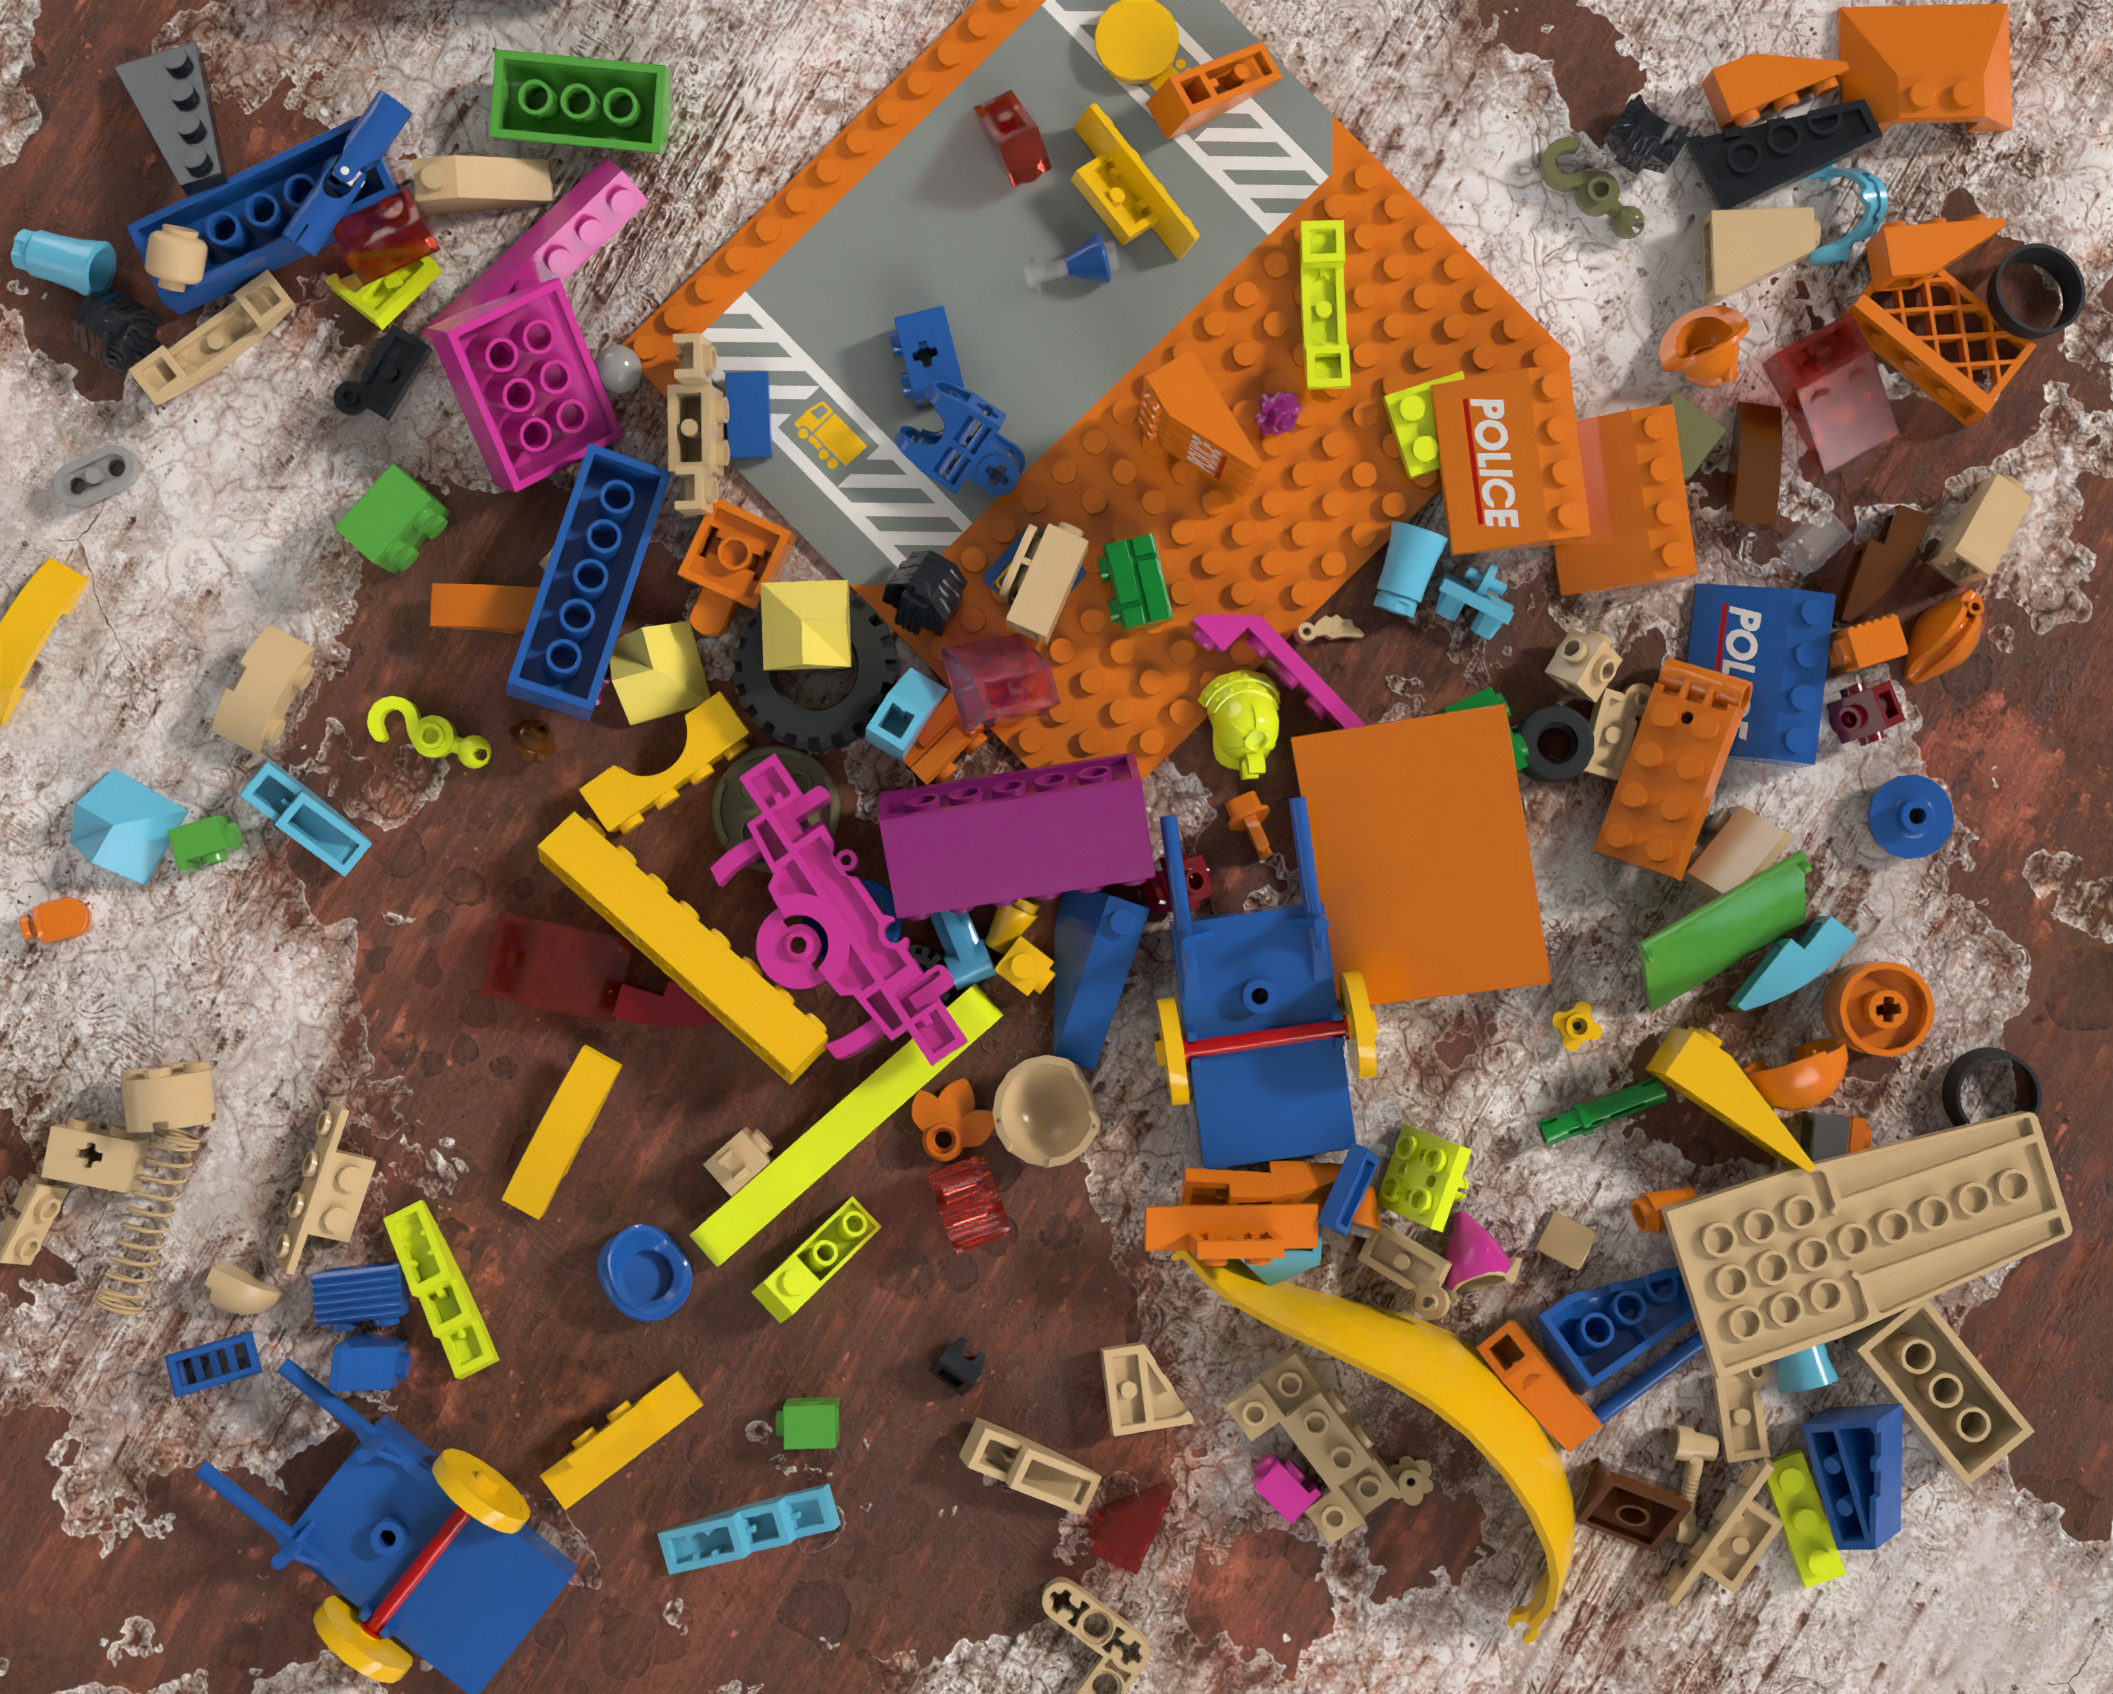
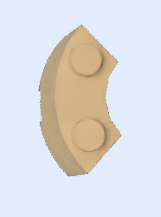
M269 624L240 661V664L243 665L242 677L231 688L226 687L218 705L211 731L256 755L268 742L275 743L284 731L286 722L283 719L290 703L299 689L304 690L312 680L315 671L311 667L314 648Z

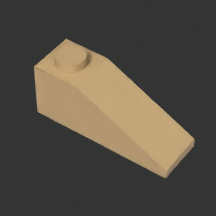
M464 155L412 159L415 199L427 215L554 203L549 159Z

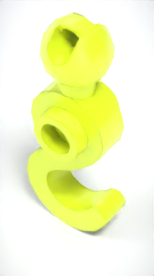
M396 696L382 698L372 706L368 713L367 725L369 732L378 742L385 743L389 739L384 724L385 717L391 711L399 710L405 717L406 728L411 742L420 754L438 759L446 757L452 752L458 755L463 765L473 769L484 766L491 757V747L485 738L478 735L467 736L464 739L458 737L452 722L444 717L435 715L421 718L420 711L415 704L405 698ZM483 750H486L487 757L486 759L481 760L480 753Z

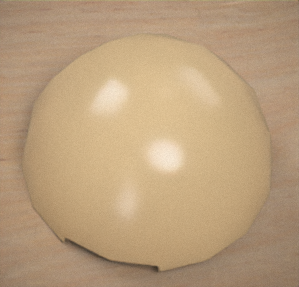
M1043 1055L1026 1059L1006 1074L996 1090L992 1111L996 1133L1007 1151H1010L1026 1163L1047 1168L1068 1164L1089 1148L1100 1130V1114L1091 1088L1078 1066L1066 1058Z

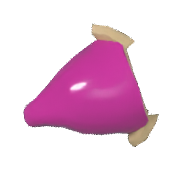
M1465 1211L1454 1213L1451 1237L1444 1254V1259L1453 1265L1442 1285L1449 1299L1460 1301L1457 1294L1486 1289L1504 1281H1507L1509 1286L1516 1281L1522 1258L1515 1257L1511 1261L1494 1237Z

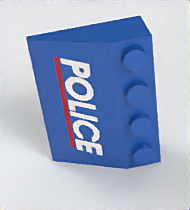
M1695 584L1685 662L1753 683L1750 702L1743 714L1727 757L1728 759L1797 768L1815 765L1836 594L1789 588ZM1690 717L1687 720L1686 724L1692 722L1693 717Z

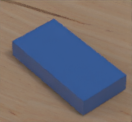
M768 371L725 373L726 397L729 403L727 430L730 460L773 458Z
M1352 1142L1318 1218V1223L1344 1237L1347 1235L1352 1224V1217L1358 1210L1380 1161L1378 1156L1366 1147Z

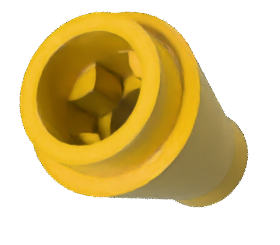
M1031 897L1018 899L1016 903L1009 906H997L984 943L993 950L1006 954L1012 944L1038 917L1035 912L1039 904Z

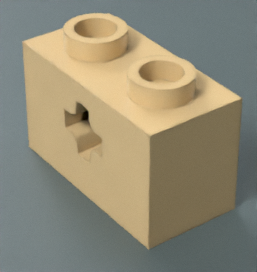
M69 1117L67 1123L51 1126L41 1177L122 1193L141 1189L143 1179H140L138 1175L144 1174L146 1165L144 1158L148 1155L151 1138L136 1136L137 1133H127L126 1126L111 1125L110 1130L94 1128V1120L79 1117ZM93 1147H95V1151L98 1153H103L102 1160H99V1155L92 1153Z

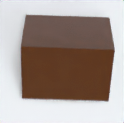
M1597 1458L1576 1513L1575 1522L1656 1552L1690 1512L1692 1502L1674 1487Z

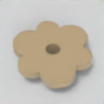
M1403 1456L1399 1460V1465L1393 1464L1388 1467L1400 1483V1491L1392 1496L1393 1498L1400 1499L1403 1497V1500L1408 1505L1415 1506L1423 1500V1493L1432 1491L1433 1482L1429 1479L1432 1468L1426 1460L1418 1459L1414 1461L1410 1456ZM1409 1478L1414 1479V1482L1412 1484L1407 1483V1480Z

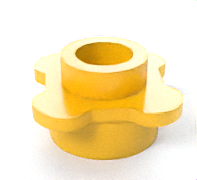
M1577 1001L1573 1008L1567 1009L1564 1012L1558 1011L1552 1017V1025L1557 1028L1560 1036L1563 1038L1562 1045L1567 1050L1575 1051L1579 1049L1581 1043L1589 1039L1597 1040L1602 1034L1601 1025L1594 1022L1590 1014L1592 1008L1585 1001ZM1579 1022L1581 1025L1580 1029L1575 1030L1573 1024Z

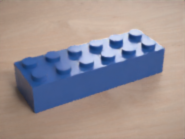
M361 116L229 177L227 184L195 193L127 225L126 227L144 264L149 235L153 231L162 230L163 224L177 225L199 232L198 238L203 240L208 246L203 280L195 285L186 284L185 292L158 287L159 279L150 275L162 303L179 315H182L249 283L267 269L271 273L309 255L301 249V246L299 248L281 233L331 160L338 155L342 156L346 138ZM385 155L371 170L365 172L367 174L365 184L321 248L410 207ZM332 174L326 184V194L333 198H341L352 189L343 186Z
M591 443L588 444L507 681L506 695L590 722L671 477V473L668 470Z

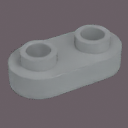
M108 445L62 466L53 478L54 494L61 502L75 508L91 506L132 486L138 479L140 472L138 459L132 452L121 446ZM122 462L124 471L119 476H115L113 473L114 466ZM84 480L85 490L77 494L75 486L79 481Z

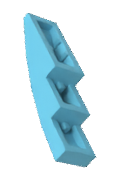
M827 1483L739 1506L662 1530L657 1534L669 1575L743 1559L752 1552L790 1544L796 1538L835 1530L841 1523L830 1485Z

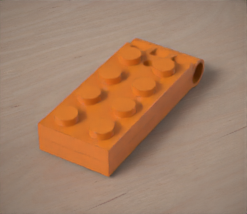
M1668 658L1665 661L1658 683L1655 682L1593 851L1601 856L1679 882L1682 881L1743 714L1750 702L1753 690V683L1751 681L1672 658ZM1690 717H1693L1692 722L1686 724L1687 720Z

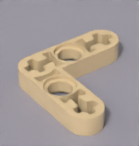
M1066 1577L1051 1579L1045 1585L1042 1594V1606L1045 1613L1100 1654L1072 1694H1097L1092 1684L1094 1679L1101 1674H1109L1116 1679L1117 1688L1112 1694H1125L1149 1660L1150 1648L1147 1637L1073 1580ZM1064 1590H1068L1070 1603L1078 1609L1082 1601L1087 1603L1079 1611L1076 1622L1070 1620L1074 1616V1611L1065 1604H1061L1058 1608L1053 1606L1054 1597L1051 1594L1055 1591L1061 1594ZM1093 1613L1101 1614L1107 1619L1108 1627L1103 1634L1091 1635L1084 1629L1083 1623L1085 1618ZM1116 1627L1122 1629L1118 1632V1639L1126 1645H1131L1134 1641L1138 1642V1653L1140 1654L1138 1657L1130 1655L1127 1659L1122 1658L1123 1648L1114 1640H1112L1109 1648L1105 1646L1112 1639Z

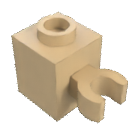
M745 1127L703 1165L732 1197L775 1159L769 1152L773 1149V1146L761 1131L756 1129L751 1132L748 1127Z

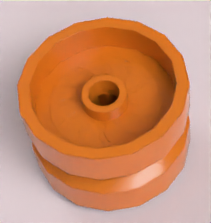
M1862 961L1847 965L1832 977L1824 990L1821 1009L1826 1028L1832 1036H1843L1848 1049L1855 1052L1892 1057L1908 1053L1923 1042L1932 1027L1935 1006L1930 988L1918 973L1907 966L1884 961ZM1879 1005V1011L1876 1014V1006Z

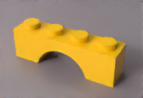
M721 691L717 692L685 715L687 725L686 745L680 758L669 769L656 775L636 776L621 767L613 765L579 789L608 832L617 833L621 830L623 835L631 832L645 821L642 814L654 806L658 810L665 808L680 796L677 792L679 788L689 781L694 786L701 783L715 772L712 765L724 757L731 761L750 747L746 741L754 737V735L724 693Z

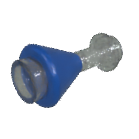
M1097 232L1064 259L1036 265L1034 259L1029 258L1030 263L1022 265L1028 290L1036 288L1037 292L1041 291V282L1069 275L1109 283L1111 281V273L1120 271L1113 238L1102 240L1101 235Z

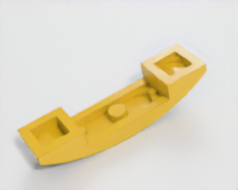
M51 557L32 576L0 622V725L5 726L26 689L20 685L62 614L69 616L90 580Z

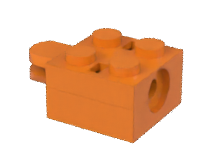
M718 498L717 503H713V515H704L677 573L684 581L700 588L689 612V621L694 629L707 637H721L729 629L739 606L753 612L761 605V583L778 581L797 540L792 531Z

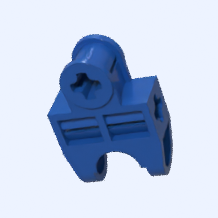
M932 380L925 389L924 394L937 407L936 412L944 422V429L938 432L922 429L920 432L913 427L902 426L894 438L898 449L922 473L954 494L958 492L966 478L992 495L1002 496L1013 491L1025 468L1026 460L1022 449L1017 444L997 433L1007 415L972 391L945 380ZM978 421H980L981 424L974 432V434L971 436L970 433L972 432ZM959 452L960 455L958 456L954 464L950 466L949 464L956 456V454ZM999 464L1006 467L1002 472L996 469ZM944 472L948 474L946 477L943 476Z

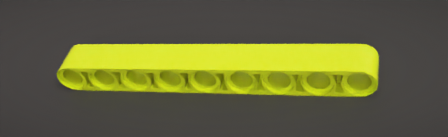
M976 983L947 1007L969 1042L931 1066L912 1038L689 1235L717 1268L1003 1016Z

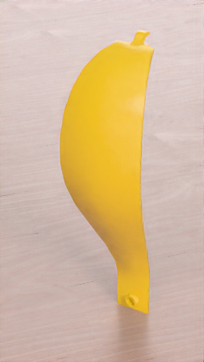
M1189 1250L1174 1251L1171 1256L1173 1261L1183 1258L1205 1284L1231 1305L1282 1333L1383 1380L1431 1409L1472 1442L1504 1477L1527 1512L1545 1550L1548 1568L1535 1587L1533 1600L1525 1606L1514 1607L1509 1612L1507 1619L1509 1627L1520 1621L1526 1622L1530 1627L1524 1630L1522 1641L1525 1644L1535 1641L1539 1634L1540 1625L1554 1610L1560 1598L1573 1556L1575 1545L1573 1495L1553 1437L1505 1386L1476 1347L1457 1334L1412 1315L1299 1287L1285 1281L1269 1286L1237 1259H1228V1264L1224 1266H1207L1201 1264V1260H1197Z

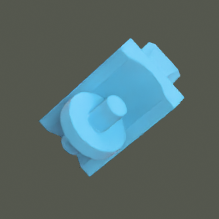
M1490 563L1484 573L1471 566L1467 569L1464 577L1478 584L1477 587L1445 571L1439 584L1441 592L1437 600L1435 613L1448 620L1455 621L1464 604H1467L1479 610L1470 626V630L1490 640L1499 630L1502 623L1509 624L1514 615L1512 611L1514 605L1487 592V590L1503 596L1508 586L1494 578L1499 566Z

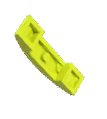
M1344 220L1301 221L1300 223L1301 324L1307 390L1350 389L1351 386L1349 344H1347Z

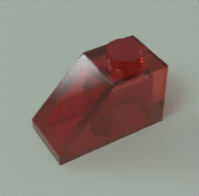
M1012 90L973 107L1002 170L1014 187L1021 183L1033 182L1042 173L1052 169L1036 123Z
M1162 1482L1107 1503L1102 1515L1095 1513L1085 1534L1086 1538L1091 1539L1089 1542L1090 1554L1137 1575L1173 1496L1171 1486Z

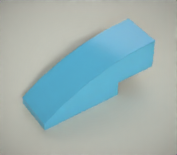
M270 758L263 763L241 790L240 797L275 822V826L344 877L372 845V842L336 810Z
M1818 916L1797 943L1792 939H1778L1726 1005L1733 1010L1747 1011L1771 1003L1796 991L1818 977L1836 962L1858 937L1832 916Z

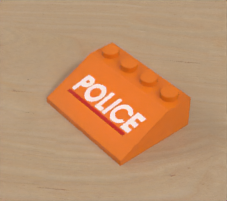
M1192 348L1145 376L1140 410L1138 411L1140 418L1137 419V422L1146 438L1150 442L1156 439L1162 449L1243 498L1248 495L1263 463Z
M1569 364L1525 368L1430 386L1451 556L1573 544L1591 536Z

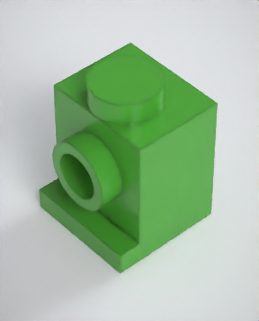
M215 815L167 830L180 872L202 870L200 861L202 867L227 861L226 853L238 850L243 845V838L236 822H231V818L228 816Z

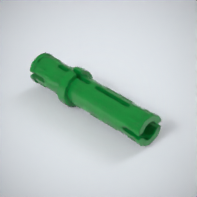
M1654 1076L1636 1085L1605 1095L1597 1100L1585 1104L1581 1102L1571 1104V1109L1537 1121L1538 1131L1547 1147L1579 1134L1587 1136L1593 1134V1129L1601 1125L1624 1118L1648 1107L1667 1102L1666 1091L1661 1080Z

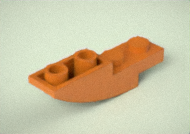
M1271 1160L1268 1162L1266 1172L1185 1168L1179 1193V1205L1317 1203L1318 1212H1320L1326 1203L1343 1164Z

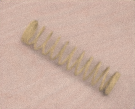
M161 1128L153 1131L154 1136L160 1140L189 1148L172 1147L156 1141L149 1142L151 1146L172 1151L184 1157L189 1163L170 1164L149 1157L144 1158V1161L147 1163L166 1167L183 1177V1180L170 1181L161 1180L146 1174L138 1175L140 1179L162 1184L175 1191L178 1195L176 1197H160L140 1190L132 1191L136 1196L156 1200L166 1205L172 1212L161 1214L151 1213L133 1206L126 1208L129 1212L149 1216L162 1222L166 1229L150 1230L131 1223L124 1222L120 1224L125 1229L146 1233L156 1238L161 1244L159 1246H142L124 1239L115 1240L116 1244L142 1250L150 1254L155 1260L154 1262L141 1263L117 1255L110 1256V1260L136 1266L149 1274V1277L146 1279H132L115 1272L107 1271L103 1273L107 1278L132 1283L143 1290L142 1295L131 1296L108 1288L98 1289L99 1293L94 1301L105 1310L123 1315H138L142 1312L143 1306L135 1299L147 1296L148 1292L141 1283L153 1279L154 1276L147 1267L159 1262L157 1255L151 1250L164 1247L163 1239L157 1234L170 1230L168 1222L163 1217H170L176 1213L174 1206L167 1201L180 1199L182 1195L179 1189L173 1185H179L188 1180L186 1175L177 1168L192 1166L191 1158L183 1152L197 1150L200 1145L199 1142H201L198 1136L185 1130ZM109 1301L121 1303V1304H124V1305H127V1306H122V1305L114 1304V1303H111V1302H109Z

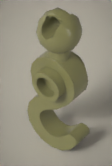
M1571 137L1560 138L1551 143L1541 157L1539 167L1541 177L1545 183L1556 191L1569 192L1575 190L1574 197L1578 208L1588 216L1598 217L1607 214L1612 219L1611 226L1616 236L1622 239H1632L1640 235L1645 225L1644 215L1637 207L1623 206L1618 201L1620 188L1615 177L1601 170L1581 171L1570 175L1561 173L1556 168V158L1560 155L1575 154L1581 143L1577 138ZM1632 226L1638 228L1639 232L1635 233Z

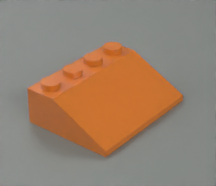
M1674 404L1631 409L1576 421L1591 536L1573 544L1552 546L1559 597L1685 581L1696 575L1697 567Z

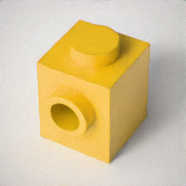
M1021 935L994 969V971L1027 996L1033 989L1041 994L1055 976V973L1049 969L1054 961Z

